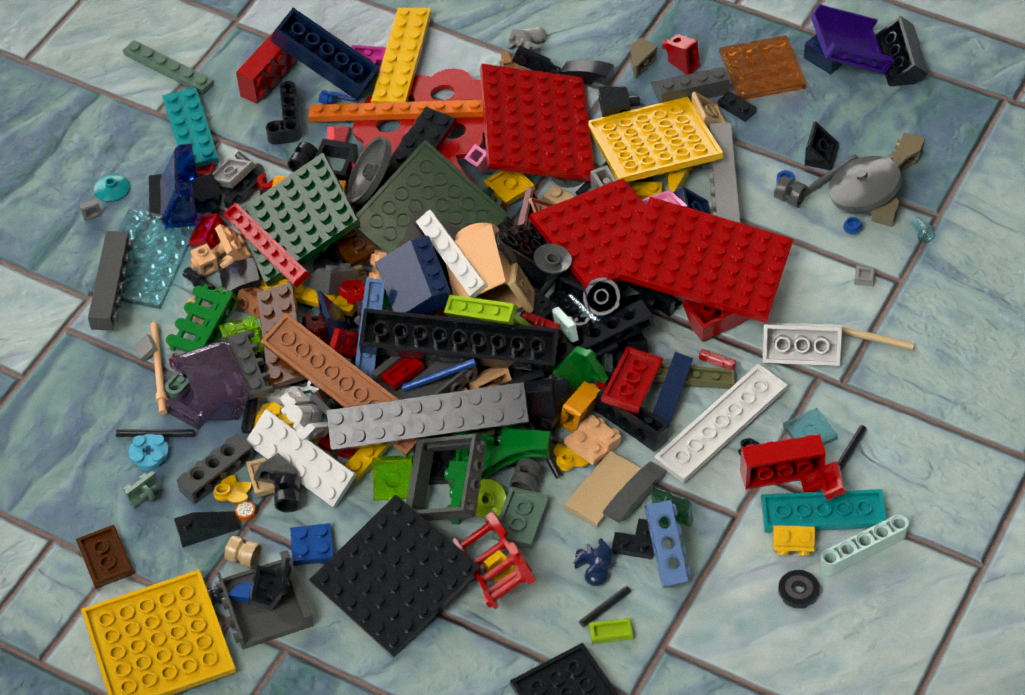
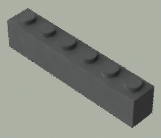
M106 231L88 314L91 330H114V325L118 322V308H121L120 296L121 293H124L123 281L127 278L126 266L130 264L129 252L133 249V240L130 239L128 231Z

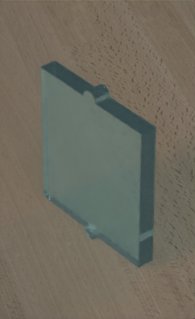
M571 293L568 295L595 322L599 320Z

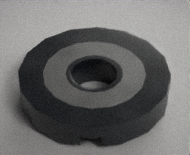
M793 570L781 577L778 585V594L786 605L802 609L816 602L819 597L820 585L817 578L811 573L804 570ZM800 586L804 591L796 592L793 588Z

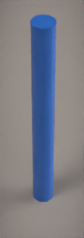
M473 358L402 384V388L406 392L477 365L476 359Z

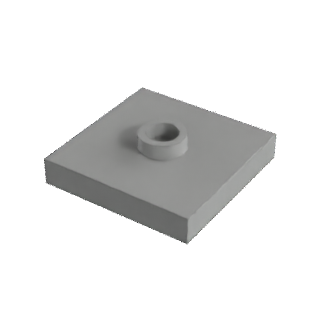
M228 158L212 174L218 186L233 188L256 166L253 161Z

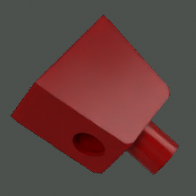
M679 34L670 40H664L662 48L667 50L670 64L685 74L693 73L701 67L697 40Z

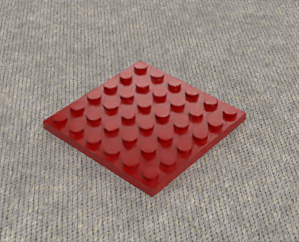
M622 179L531 213L529 220L549 244L560 245L569 251L572 257L569 269L586 289L590 281L596 278H607L615 283L622 281L619 279L620 273L642 219L646 204L628 183Z

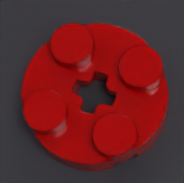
M346 280L342 282V286L339 285L338 293L342 298L347 299L348 304L356 305L358 302H363L365 284H361L362 280Z

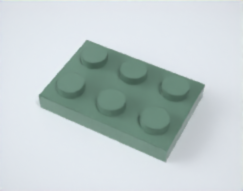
M510 487L499 515V520L508 531L506 537L510 543L515 542L518 546L532 548L549 502L548 495ZM494 530L492 539L498 541L500 537Z

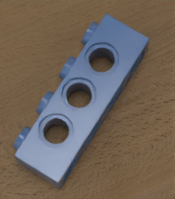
M668 500L645 505L644 508L661 587L688 582L690 569L688 565H685L683 558L686 556L684 545L680 544L679 536H682L680 525L676 524L675 516H677L675 504ZM661 517H665L669 521L666 529L659 525ZM666 537L671 538L673 541L671 549H667L663 544ZM670 558L677 560V567L675 569H671L668 566Z

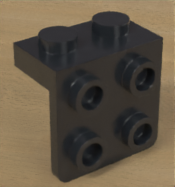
M285 557L277 570L259 565L255 567L249 605L272 611L275 605L280 603L282 595H286L289 583H286V580L292 569V565H289L290 558Z

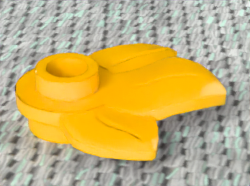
M558 443L554 447L553 454L556 457L559 469L562 471H570L574 466L584 467L589 464V462L568 446Z
M235 475L228 476L215 487L213 492L214 498L217 501H229L231 503L244 502L248 499L247 493L250 491L252 483L237 482Z

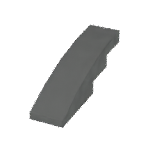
M651 461L647 463L615 495L603 510V514L618 523L623 521L641 506L642 500L653 492L654 485L665 477L667 470Z

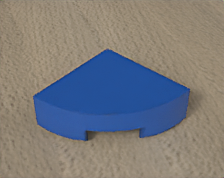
M252 582L235 586L229 593V600L249 602Z

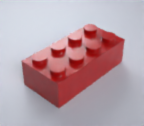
M273 33L236 71L240 97L256 104L266 97L267 93L276 86L277 82L297 62L296 58L270 41Z
M820 434L807 435L800 438H788L782 441H769L764 444L741 447L740 473L745 490L800 481L801 476L825 466L826 451Z

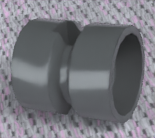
M782 176L775 187L774 198L781 201L787 200L788 204L799 207L805 199L808 187L800 182L794 183L793 179Z
M520 459L517 462L509 487L534 492L542 472L541 465L532 459Z

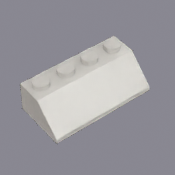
M763 323L762 363L840 366L841 325Z

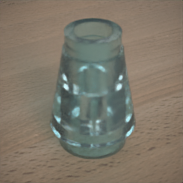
M920 217L912 219L911 225L918 239L925 243L930 242L935 237L934 228Z

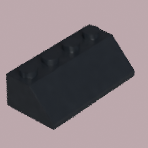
M899 16L875 35L882 54L891 56L894 61L885 73L890 87L916 84L928 75L915 27L911 22Z

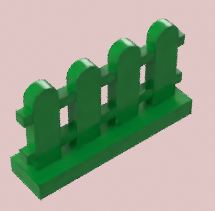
M206 284L203 287H194L192 293L197 299L194 303L187 302L184 305V310L188 314L186 319L178 318L175 321V326L179 332L177 335L170 334L166 337V342L170 346L169 349L175 352L176 349L184 351L187 357L191 358L193 356L198 363L203 365L239 302L234 292L220 290L218 293L210 290L209 285ZM202 301L212 303L211 309L201 306ZM197 317L203 319L204 321L202 325H200L195 322H192L193 318ZM185 333L194 335L195 338L191 341L183 338Z

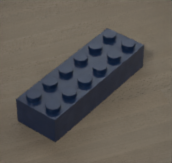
M294 7L277 26L270 39L272 43L352 98H356V101L374 79L380 68Z

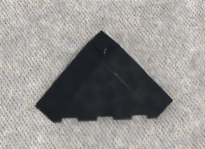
M528 222L526 227L524 224L516 226L515 230L511 227L505 229L504 233L498 231L495 234L498 247L512 264L516 262L519 264L533 288L540 290L551 274L540 270L536 266L534 253L537 248L549 243L531 222Z

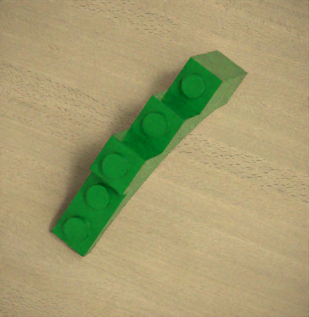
M502 428V435H498L497 446L487 445L481 480L487 479L501 468L518 462L523 458H549L552 443L550 431ZM450 461L449 468L445 469V480L448 481L450 487L449 495L452 498L451 505H448L447 508L461 507L468 462ZM461 518L450 519L451 524L460 525Z

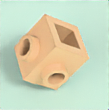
M207 244L190 251L192 258L189 259L193 269L198 270L200 275L206 276L219 270L217 254Z

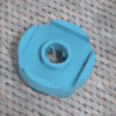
M155 434L134 437L133 443L129 448L130 460L140 470L151 471L159 468L160 464L163 461L166 462L169 457V449L164 437ZM147 450H153V451H154L153 453L150 452V453H151L150 455H146V451H147Z

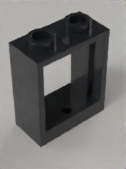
M323 138L315 157L324 153L328 157L345 159L342 171L334 170L338 180L346 181L347 185L351 174V163H356L358 159L357 144Z

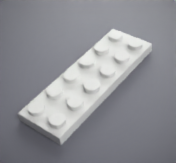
M265 409L246 439L253 446V449L267 459L279 453L298 471L297 477L303 486L335 508L357 475L311 440H302V438L297 437L296 429L267 409Z

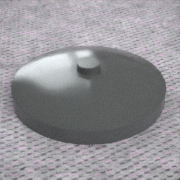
M383 136L374 138L364 148L351 171L347 183L346 196L349 202L354 205H361L368 200L385 175L391 157L392 145L390 140Z
M861 157L845 164L833 175L829 183V194L834 205L841 210L847 212L870 211L884 205L897 194L902 184V175L898 165L887 157Z

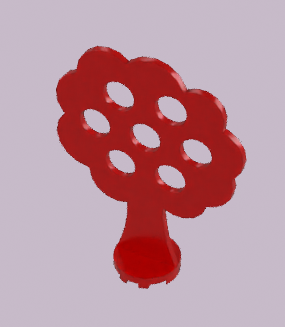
M456 68L439 71L432 77L415 75L409 98L415 102L439 101L431 97L432 94L440 89H450L454 92V95L442 101L482 100L481 80L472 79L468 72ZM372 96L368 97L364 103H371ZM484 117L456 118L457 123L454 127H462L466 132L456 139L446 138L438 150L464 175L466 174L463 172L457 159L464 158L475 144L482 148L483 137H485ZM417 119L358 120L353 124V135L358 141L363 143L364 148L374 138L383 136L391 142L392 156ZM386 121H397L401 124L396 131L384 133L377 129L380 124ZM466 175L473 183H475V181L470 176Z

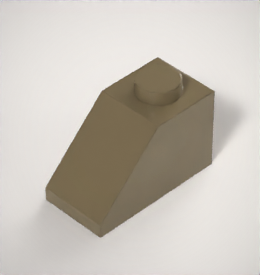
M641 37L632 43L629 49L633 77L637 78L657 59V46Z

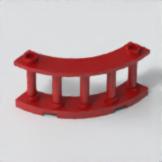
M494 511L486 515L488 520L484 526L461 542L457 537L452 541L455 543V546L471 558L465 548L489 531L493 532L495 530L499 535L500 539L497 544L473 560L480 566L498 550L508 549L510 552L507 559L484 575L479 572L476 575L485 595L483 597L484 602L489 608L493 606L496 609L498 608V599L522 582L523 584L527 582L530 585L536 581V577L531 573L532 569L516 543L509 542L506 537L508 531ZM511 565H517L512 573L491 588L489 587L488 582Z

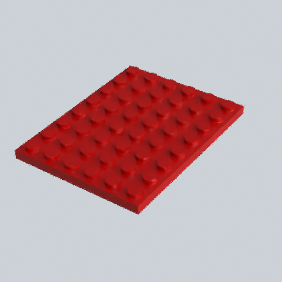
M481 63L480 78L487 168L591 182V171L594 170L588 125L584 78Z
M650 197L619 279L767 323L794 239Z

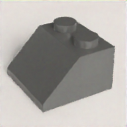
M341 263L340 266L326 265V268H318L303 282V286L316 291L320 290L327 295L339 294V285L342 286L343 281L358 279V269L352 268L347 263Z

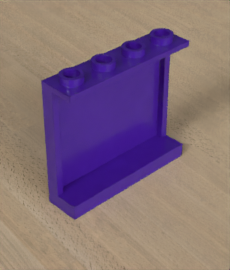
M821 4L817 6L810 16L825 59L883 74L886 73L894 62L891 56L882 54L873 28L878 19Z

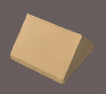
M696 92L692 93L691 103L708 129L709 123H727L716 102Z

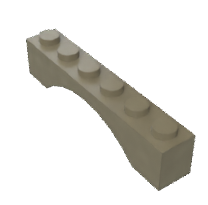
M903 133L902 138L897 140L895 146L897 150L892 152L890 159L898 165L901 173L918 163L923 151L925 138ZM896 195L884 205L869 211L872 214L871 222L893 227L899 207Z

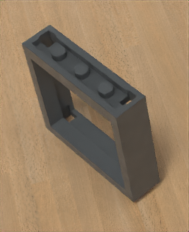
M477 434L417 439L406 503L412 509L415 508V511L426 521L475 517L487 441ZM470 448L461 507L424 509L434 452Z

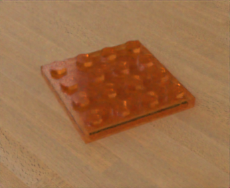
M786 35L719 48V54L735 95L744 100L806 89L805 79Z

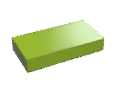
M630 618L589 623L592 644L633 640Z

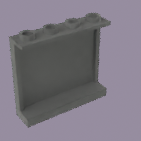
M391 356L371 372L373 380L399 400L457 392L467 383L473 381L478 375L477 368L474 366L404 392L402 385L394 391L382 380L381 375L405 357ZM418 359L424 364L425 369L407 382L459 363Z
M288 550L280 552L281 560L262 566L277 570L285 557L290 558ZM291 558L289 565H292V569L286 580V583H289L286 595H282L280 603L276 604L272 611L249 605L248 602L229 600V593L235 586L252 582L255 568L225 578L221 577L220 572L217 573L219 581L215 583L219 593L223 592L222 604L224 610L228 609L230 614H227L230 627H235V631H232L236 643L240 642L242 650L314 626L311 611Z

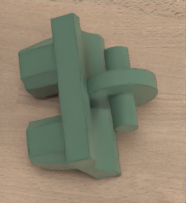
M151 471L148 474L143 473L140 475L138 482L134 485L128 484L123 488V491L131 507L136 508L146 499L154 500V493L160 490L162 486L157 480L156 473Z

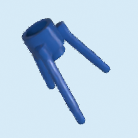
M322 90L319 94V102L321 104H335L337 99L356 101V98L348 97L346 93Z

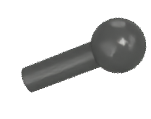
M240 151L235 154L237 159L251 161ZM254 163L256 167L253 170L261 174L264 173V167L260 163Z

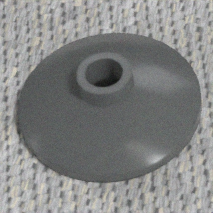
M545 244L535 251L534 262L540 270L546 273L559 274L569 269L572 257L569 251L560 245Z

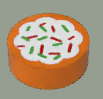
M249 501L238 503L235 507L237 518L240 521L252 520L256 514L254 504Z

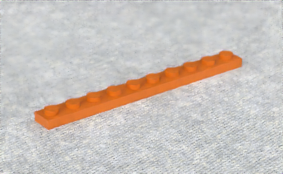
M482 100L310 105L308 119L309 122L417 119L425 107L454 118L483 117Z

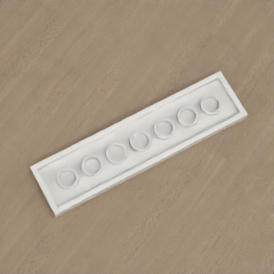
M757 364L656 454L654 462L684 484L787 390L788 384Z

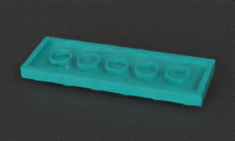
M197 88L162 95L184 171L195 169L198 166H207L213 162L219 163Z
M882 489L846 491V493L828 501L823 492L761 494L764 533L773 532V525L815 527V530L870 528L887 520Z

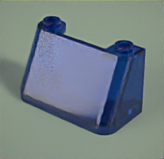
M181 144L174 149L160 179L162 225L166 228L199 226L194 189L190 183H187L197 178L192 144Z

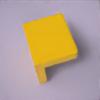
M500 550L496 551L484 561V572H489L507 559V557ZM511 565L492 580L498 583L515 570V566Z

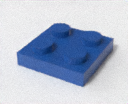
M330 523L290 528L293 566L327 562L333 556Z

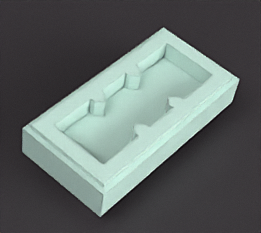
M559 307L552 309L554 322L561 324L560 331L571 342L579 340L573 319L570 316L568 317Z

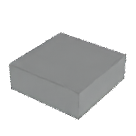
M97 199L80 204L84 221L102 215Z
M856 266L854 284L873 286L875 268Z
M148 334L134 345L138 357L142 361L148 359L157 350L152 336Z

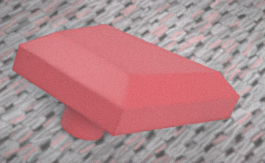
M329 126L327 128V139L346 142L350 127Z

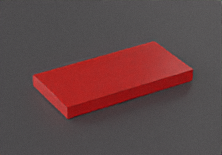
M627 346L602 395L601 402L638 414L664 358Z

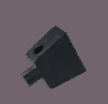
M598 87V100L602 117L630 111L631 107L640 106L639 95L629 96L626 87Z
M212 173L181 184V198L197 213L201 214L209 211L211 214H215L221 211L219 206L221 205L222 192Z

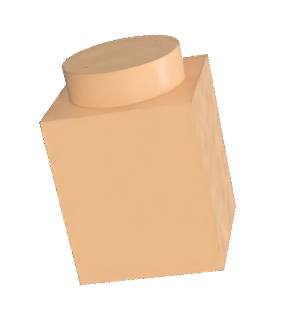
M476 223L460 230L455 237V242L488 286L475 298L513 303L518 306L517 309L522 308V305L508 285L510 265L512 263L497 245L495 234L499 231V228L491 223ZM446 264L453 295L470 297Z

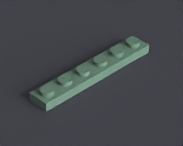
M135 40L123 49L125 56L188 88L196 87L197 92L202 95L214 85L213 79Z

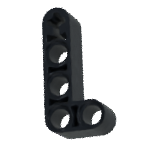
M284 81L280 85L283 120L271 121L266 125L268 142L273 145L294 143L301 138L295 83L292 81Z

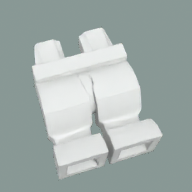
M302 390L294 394L291 391L286 392L280 398L284 405L281 412L291 422H294L293 428L297 431V437L302 438V440L324 438L329 433L328 421L320 422L323 412L310 399V396H306Z

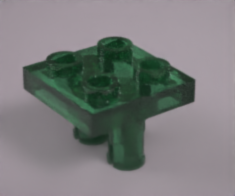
M654 488L651 494L652 504L671 500L677 509L675 521L691 527L694 521L692 504L686 498H678L667 490ZM661 517L659 525L666 529L669 521L665 517Z

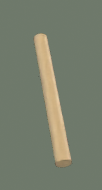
M841 326L842 334L912 351L915 343Z

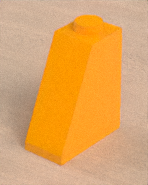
M584 381L563 405L559 425L572 433L578 430L579 423L587 419L594 409L597 393L601 390L596 385Z

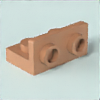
M258 286L239 290L237 307L260 320L257 293L264 290Z

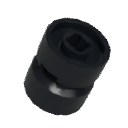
M300 142L287 162L289 169L294 173L300 167L313 160L318 151L317 148L311 143Z
M282 475L276 478L274 482L275 508L286 513L298 510L301 506L300 479L293 475Z

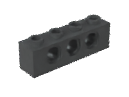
M236 433L217 449L212 450L203 460L198 461L189 471L180 475L177 479L179 491L195 505L212 492L223 479L235 474L246 465V462L255 458L253 446Z

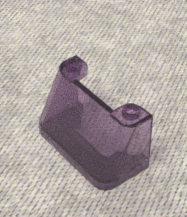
M218 341L177 355L173 360L172 366L177 374H184L185 372L195 395L193 402L190 404V411L193 413L195 420H239L249 398V388L229 342Z

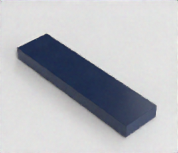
M677 352L673 355L653 411L655 416L670 425L693 360L692 357Z

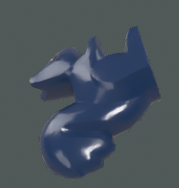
M602 538L598 540L599 546L596 549L592 548L589 544L586 545L587 552L584 549H578L573 561L575 569L585 564L590 566L586 570L584 578L592 586H600L607 580L608 573L606 570L609 569L614 558L611 548Z

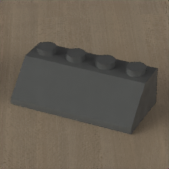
M718 67L652 81L651 85L659 103L687 96L692 102L693 92L706 98L725 95L729 91L730 79L725 68Z

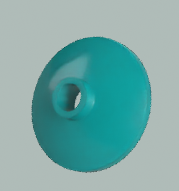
M120 174L105 175L94 186L96 197L105 202L119 201L130 191L128 179Z

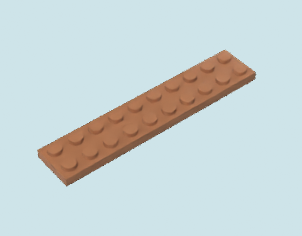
M287 313L260 341L262 345L329 397H332L343 408L399 400ZM417 440L391 445L408 457L415 449Z

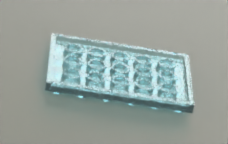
M133 209L128 210L119 231H128L130 239L133 240V249L129 252L130 264L126 266L127 278L123 281L124 293H121V302L161 309L190 246L189 241L197 226V221ZM95 281L90 289L91 296L93 295Z

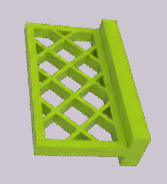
M449 295L444 310L446 315L461 317L462 319L532 326L516 313L518 306L513 303Z

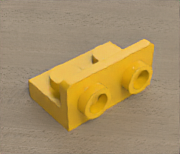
M773 525V550L777 551L778 555H790V551H798V555L810 556V552H815V527Z

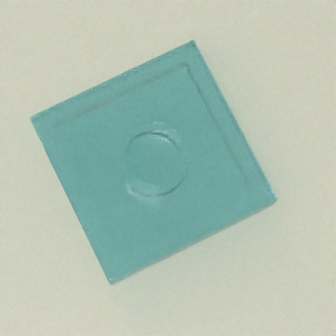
M818 408L783 423V428L793 439L820 434L823 445L838 439L837 433Z

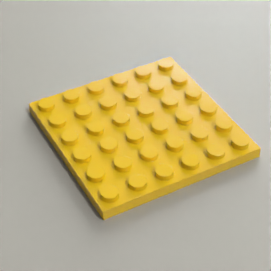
M688 96L589 120L588 122L590 133L616 180L624 179L629 183L630 181L662 175L666 172L723 159V151Z
M200 569L81 609L108 695H173L236 673Z

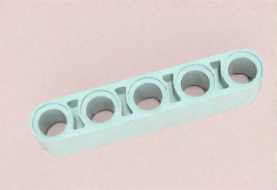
M895 515L826 549L821 554V572L827 576L835 575L903 541L907 536L908 519L903 515Z

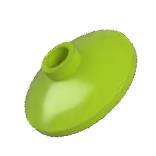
M482 479L475 515L487 519L486 515L494 511L499 516L506 500L505 491L498 482L491 479ZM483 496L487 498L486 504L482 501Z

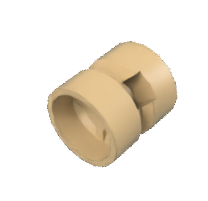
M233 535L226 545L224 558L226 561L232 563L240 562V565L253 569L259 562L262 546L260 543L250 540L246 542V539Z

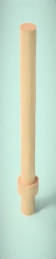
M152 322L150 324L151 336L157 348L153 353L157 387L155 397L159 407V414L165 415L167 413L166 402L168 399L164 389L158 323Z

